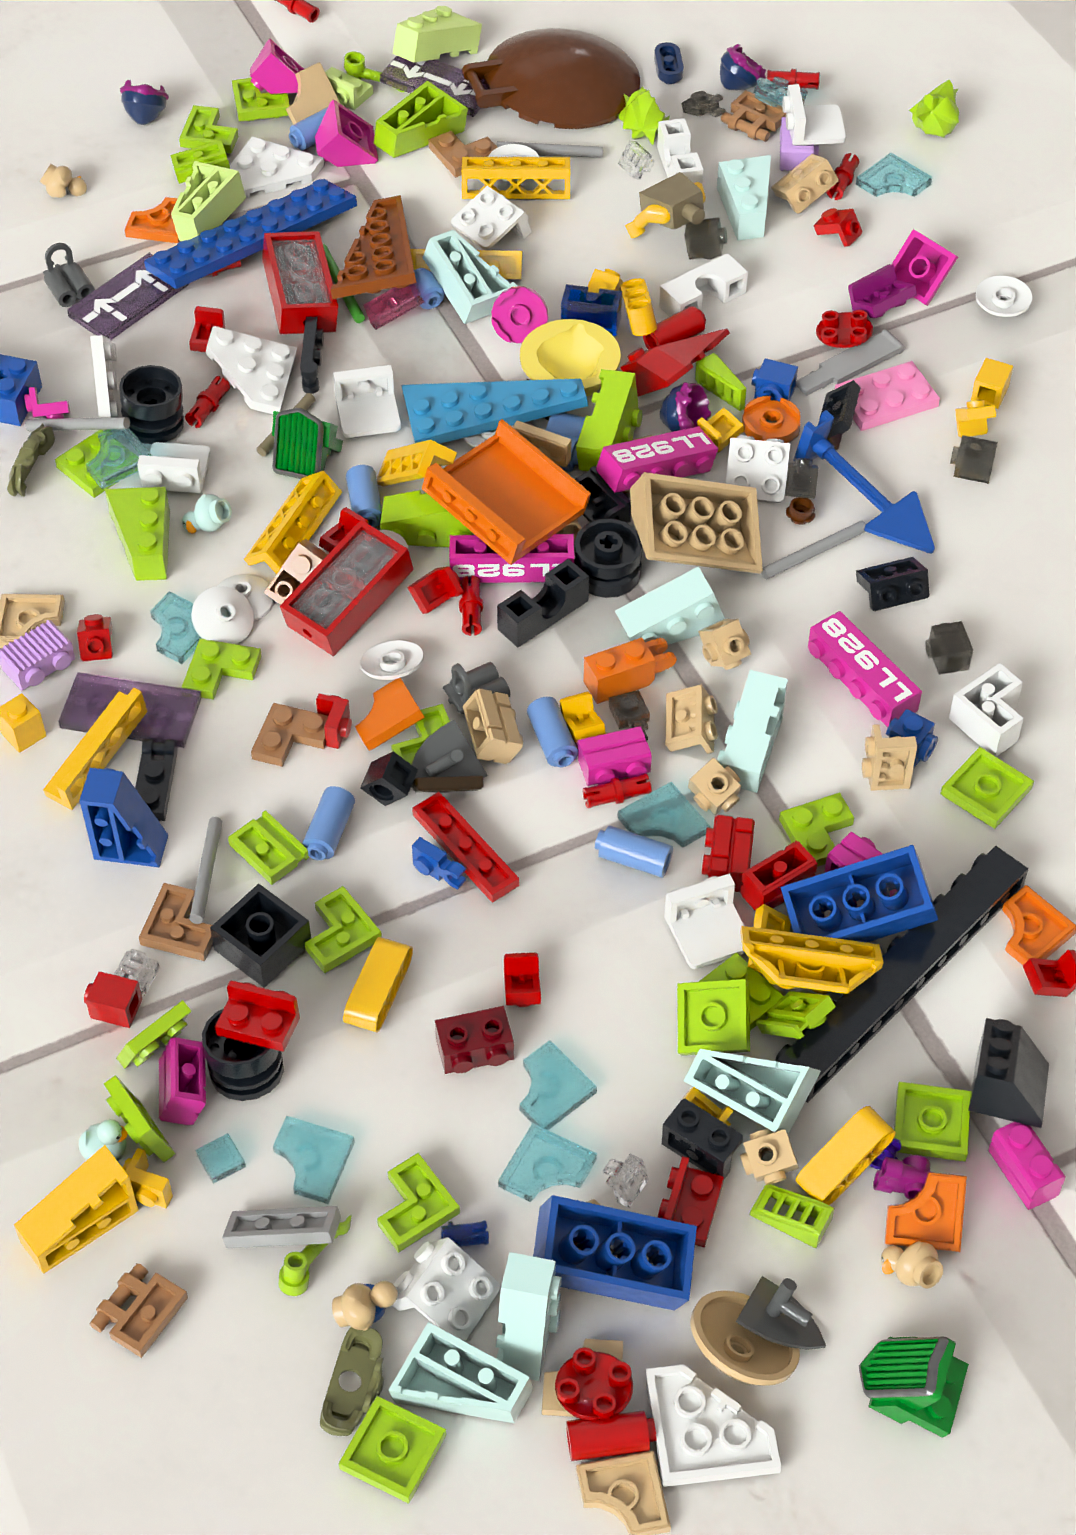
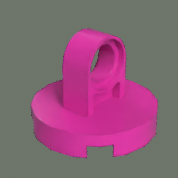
M525 286L511 287L503 291L495 300L491 311V321L496 333L509 343L522 344L531 331L548 321V308L543 297L535 290Z

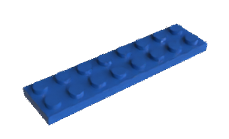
M326 179L316 180L303 189L293 190L283 198L271 200L261 208L249 210L245 215L227 220L223 225L212 230H205L199 236L190 240L180 241L176 246L168 250L156 252L154 256L144 260L146 271L173 288L178 289L263 250L264 233L302 232L356 207V196Z

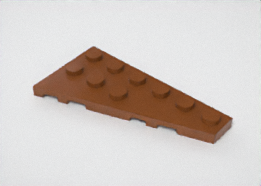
M401 195L373 201L366 215L367 222L359 230L360 237L354 240L344 260L345 267L338 272V282L333 284L330 289L332 299L362 293L374 294L383 289L393 287L405 288L410 284L417 283Z

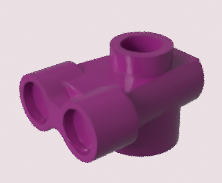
M917 1155L905 1157L903 1160L885 1157L881 1169L877 1170L875 1174L873 1189L886 1193H904V1196L910 1200L923 1188L927 1173L931 1172L930 1161L925 1157Z

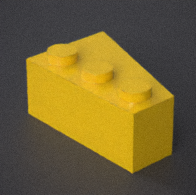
M104 1145L14 1224L21 1244L43 1274L139 1211L130 1177L106 1145Z

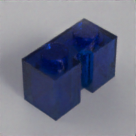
M566 284L561 301V320L577 319L588 321L603 327L613 336H617L621 320L622 291L599 289V293L588 292V287Z

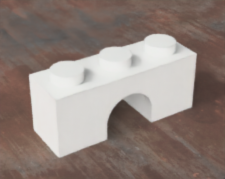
M685 118L658 121L657 148L667 177L669 178L681 172L693 183H703V167L697 152L691 153V134Z
M728 253L660 285L659 307L671 317L690 306H694L702 311L703 295L715 296L725 304L746 293L748 271Z

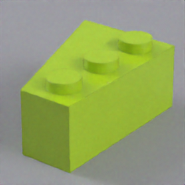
M426 81L376 120L374 145L395 158L429 145L428 139L449 131H452L455 135L465 131L468 108L429 81Z
M601 369L599 375L601 389L599 393L594 392L591 399L592 403H596L592 416L586 415L576 445L579 470L589 471L591 467H597L604 446L633 440L636 427H640L643 417L642 410L638 408L635 373Z
M166 487L105 489L109 514L115 524L117 534L122 542L136 581L167 580L170 509Z
M420 490L384 496L380 522L381 530H389L399 534L406 541L407 545L449 547L450 535H474L473 532L427 493L422 494Z

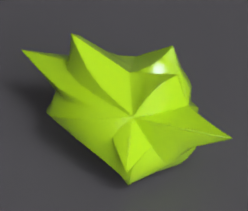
M947 80L925 95L921 101L909 110L913 113V123L925 134L944 138L946 135L951 134L959 122V109L956 106V93L958 89H953L950 80Z
M642 86L640 90L635 91L630 97L624 94L625 107L619 113V119L624 122L623 129H632V139H639L645 136L653 145L658 134V121L669 120L670 115L665 117V113L660 111L656 104L655 98L651 97L649 90L647 91Z

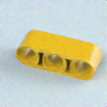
M635 278L623 282L620 287L632 334L635 336L651 334L657 329V324L645 280Z
M383 937L376 939L345 1005L343 1013L344 1023L376 1033L380 1031L410 966L413 954L412 946Z
M871 1106L863 1107L799 1172L795 1181L812 1199L830 1205L893 1141L896 1132Z

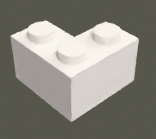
M999 663L954 694L949 719L984 750L997 757L1018 742L1024 718L1013 709L1017 707L1023 682Z

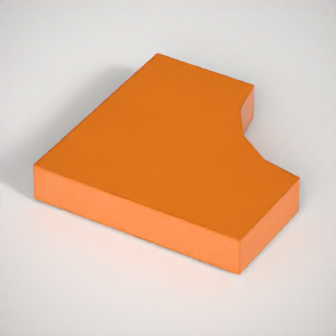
M165 197L162 203L153 209L133 211L125 227L126 237L179 243L180 241L171 216L178 198Z
M397 678L373 693L374 703L372 710L355 728L370 751L422 720L424 715L402 679Z
M1027 885L1003 904L1002 911L1010 919L1013 928V936L1007 943L1005 951L1022 965L1030 958L1047 959L1076 934V925Z
M928 1172L923 1188L914 1198L903 1204L887 1205L884 1243L910 1246L920 1241L933 1245L937 1250L960 1252L967 1177Z

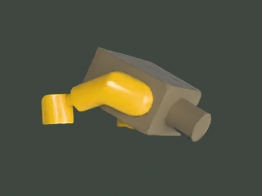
M679 172L639 192L641 213L632 222L626 224L625 227L630 237L635 238L646 231L644 227L649 223H657L670 229H678L689 222L695 225L700 224L705 218L703 203L706 200L702 183H693L683 173Z

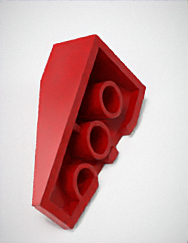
M726 328L664 344L645 351L641 347L627 356L629 361L620 368L623 372L635 373L637 396L639 397L672 385L693 368V363L702 360L706 356L705 352L716 347L730 332Z

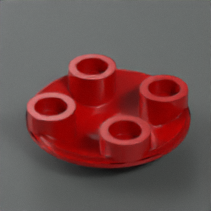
M855 310L852 313L826 311L822 314V321L816 327L818 339L822 343L836 348H850L861 345L873 333V325L868 320V314L863 310Z
M586 1347L579 1348L574 1352L573 1357L567 1360L558 1371L555 1380L556 1396L562 1407L579 1419L598 1421L597 1419L612 1418L621 1413L631 1400L633 1394L631 1368L627 1363L620 1361L610 1354L596 1352Z

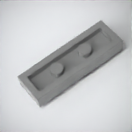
M338 1206L232 1211L222 1238L226 1248L333 1243L341 1215Z

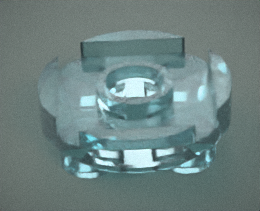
M774 77L773 81L758 78L754 96L761 102L776 107L777 103L782 104L783 96H787L789 81L780 77ZM800 88L804 106L808 92Z

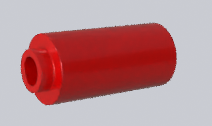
M690 306L657 323V329L654 332L643 336L644 343L647 349L694 337L704 332L706 317L700 309Z
M644 1410L620 1413L609 1419H597L598 1421L582 1419L566 1421V1434L571 1461L650 1451V1442H656L653 1417L646 1418Z

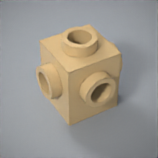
M723 619L698 631L703 643V655L711 666L724 667L725 670L732 669L742 664L741 659L751 655L748 647L750 644L749 637L745 630L741 628L739 619Z
M714 757L689 779L688 788L695 794L693 796L694 801L706 812L710 810L714 815L718 814L722 809L728 812L740 800L737 796L741 789L739 776L730 767L724 768Z
M770 1129L760 1130L750 1134V1141L743 1143L746 1152L740 1154L744 1170L746 1175L754 1174L757 1182L764 1180L765 1185L775 1184L786 1179L785 1173L799 1169L786 1129L771 1133ZM773 1153L771 1160H762L765 1154Z

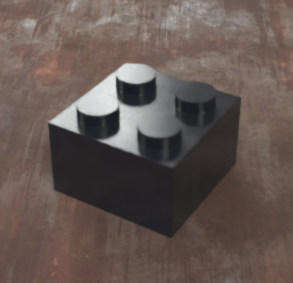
M259 883L210 927L214 950L263 988L305 950V942L311 939L309 920Z

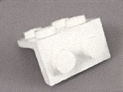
M799 84L788 85L787 96H783L782 107L783 113H786V128L790 130L792 144L806 146L812 144L844 143L846 133L840 107L835 104L803 106Z
M488 185L451 219L452 226L484 250L491 249L510 230L523 239L531 233L527 213Z
M391 365L333 372L335 399L344 437L354 438L396 432L401 429V421L394 395Z
M750 436L730 438L726 484L756 488L757 501L782 502L785 497L790 443H784L781 439L755 440V438Z
M153 443L149 456L139 455L137 465L141 488L166 487V491L201 493L210 458V448L203 445Z
M730 873L720 877H709L703 882L689 887H678L666 894L664 917L689 967L692 969H698L728 959L735 953L739 955L745 953L742 949L740 934L741 926H744L733 904L735 883Z
M449 1237L433 1242L427 1241L415 1253L414 1259L416 1262L410 1271H405L395 1281L394 1286L397 1289L398 1295L397 1300L392 1306L398 1311L415 1308L432 1324L465 1342L500 1291V1284Z

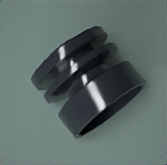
M147 365L130 370L121 378L119 385L120 402L122 405L121 414L122 417H128L130 420V427L124 429V432L131 439L145 444H153L155 442L166 443L176 438L184 425L183 392L180 377L174 371L163 366Z
M221 1009L206 1022L202 1031V1044L211 1083L217 1092L229 1099L239 1101L258 1099L270 1093L279 1084L284 1072L282 1053L278 1050L218 1036L215 1025L223 1011Z

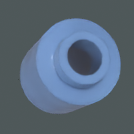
M425 268L414 270L417 283L410 284L409 289L418 304L423 309L437 307L444 299V290L431 271Z

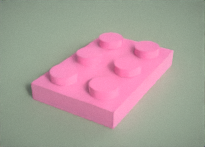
M913 361L835 385L836 389L854 380L861 387L853 420L861 431L939 407V396Z

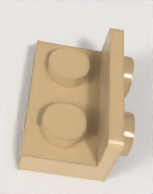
M811 154L775 183L771 189L777 197L787 200L794 212L801 213L835 185L839 179L826 158Z
M702 684L666 694L665 745L670 752L699 744L702 745L707 754L714 752V740L718 737L717 728L714 723V714H717L718 708L714 696H709Z
M872 725L871 736L865 738L867 758H862L863 778L869 779L871 791L910 789L917 751L915 736L882 738L880 725Z

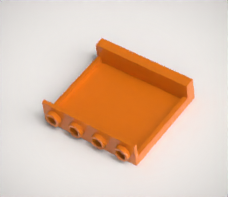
M503 419L499 421L495 435L456 459L453 464L442 468L437 463H434L428 467L422 489L510 565L583 515L591 495L583 485L579 484Z

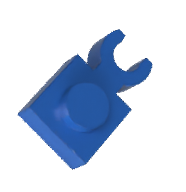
M419 837L413 843V865L420 873L430 875L438 881L444 878L455 889H459L466 881V878L462 876L466 868L456 861L448 860L446 852L422 837Z

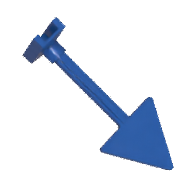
M827 410L822 412L818 426L815 427L810 421L807 422L793 461L801 468L818 456L822 460L828 461L882 512L865 525V532L932 554L935 546L917 492L912 491L897 503L892 504L835 451L834 445L827 440L834 417Z

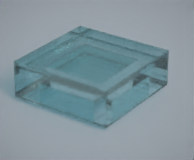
M228 1133L196 1149L197 1157L213 1184L246 1167L245 1160Z

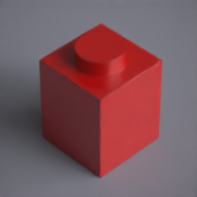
M98 971L94 982L88 984L84 994V1003L87 1004L91 1019L127 1028L131 1027L142 1002V995L137 980Z

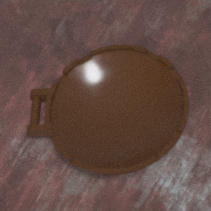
M547 28L520 33L498 45L487 61L468 63L462 68V74L465 80L469 81L476 95L475 101L480 108L502 106L504 109L511 108L518 112V117L537 125L540 121L554 123V128L583 129L609 123L617 119V114L624 109V94L630 97L635 91L640 89L638 69L632 59L622 49L596 35L571 29ZM480 80H484L488 90L484 89Z

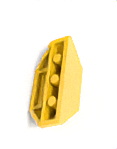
M741 926L740 934L743 951L770 984L784 989L803 988L821 994L829 992L848 994L883 966L880 944Z

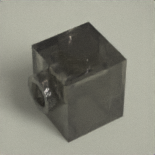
M719 217L704 219L698 225L691 222L686 224L684 237L689 260L698 258L713 259L717 256H722L723 245L727 244L728 239L726 228H721Z
M962 435L960 447L954 446L950 464H955L953 477L989 484L998 442Z
M795 458L794 463L788 462L785 496L815 499L819 468L818 465H812V459Z
M962 621L931 626L929 639L925 641V650L928 658L933 659L938 674L969 670L973 647Z

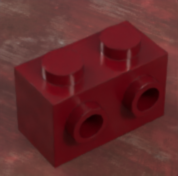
M504 1006L435 1020L436 1042L445 1074L453 1072L466 1073L472 1068L486 1065L499 1066L509 1060H514V1040Z

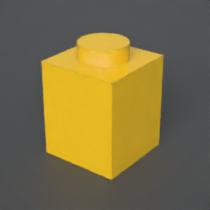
M985 358L974 382L971 401L984 400L986 405H995V408L999 409L1010 385L1013 365Z
M22 693L0 706L1 734L19 753L46 737L40 711Z

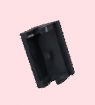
M596 466L591 467L588 472L575 478L579 484L583 485L591 493L583 514L590 523L599 519H615L624 521L627 524L631 522V500L622 491L614 493L598 474Z

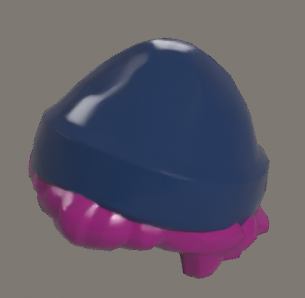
M740 44L727 48V51L721 57L720 80L723 87L727 90H746L755 87L760 79L766 78V69L758 65L745 52L742 53V47H739Z
M127 80L124 86L120 88V93L122 94L121 102L127 114L140 125H146L155 120L165 109L166 100L169 99L162 85L160 90H157L148 84L132 86L131 80Z
M684 382L674 387L664 399L659 414L660 419L671 432L697 427V421L701 417L706 421L711 417V412L708 408L709 400L702 386L696 383L688 384Z

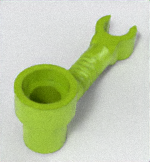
M352 51L345 54L344 69L348 75L360 80L364 78L383 82L400 92H408V84H411V78H408L405 73L389 74L365 68V57L360 52Z
M351 1215L344 1222H339L334 1239L339 1235L346 1234L350 1230ZM329 1243L308 1244L301 1252H291L285 1256L284 1266L280 1269L278 1282L279 1288L284 1294L298 1296L307 1290L310 1264Z

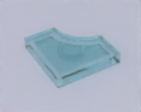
M889 153L856 177V185L875 197L890 192L906 193L915 197L932 183V176L893 153Z
M129 428L108 429L98 433V439L101 444L100 451L94 459L86 463L87 472L100 488L104 489L139 472L137 465L139 455H152Z
M169 591L150 611L151 618L162 629L161 637L156 643L157 652L183 664L196 650L199 639L202 638L196 632L192 623L191 612L193 603Z
M672 782L617 812V818L629 832L644 837L662 836L674 840L682 848L705 836L707 827H710Z
M551 1040L523 1060V1067L530 1076L531 1086L528 1095L519 1104V1111L542 1134L597 1093V1086Z
M286 1116L274 1142L273 1150L274 1153L286 1158L294 1168V1194L329 1204L355 1140L352 1135Z
M532 1123L500 1176L498 1187L529 1202L539 1192L551 1186L570 1185L581 1188L597 1160V1153Z

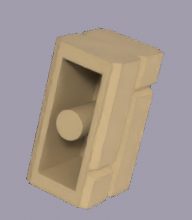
M484 689L475 690L463 705V710L477 759L486 761L493 759L494 762L502 764L510 763L523 747V736L519 734L515 721L516 712L511 708L508 694L499 692L492 694V691Z

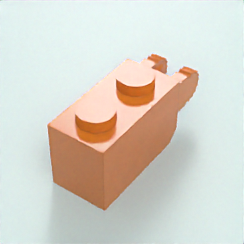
M641 637L584 657L583 682L596 704L647 687L655 680L656 673L670 667L672 668L677 659L674 653L665 652L668 649L666 640L660 637L656 640L653 639L645 642Z

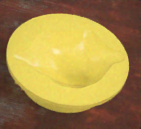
M577 319L555 320L537 327L526 336L520 348L521 367L531 380L581 379L586 396L592 395L601 388V380L599 379L601 369L617 371L621 361L619 344L611 333L597 324Z

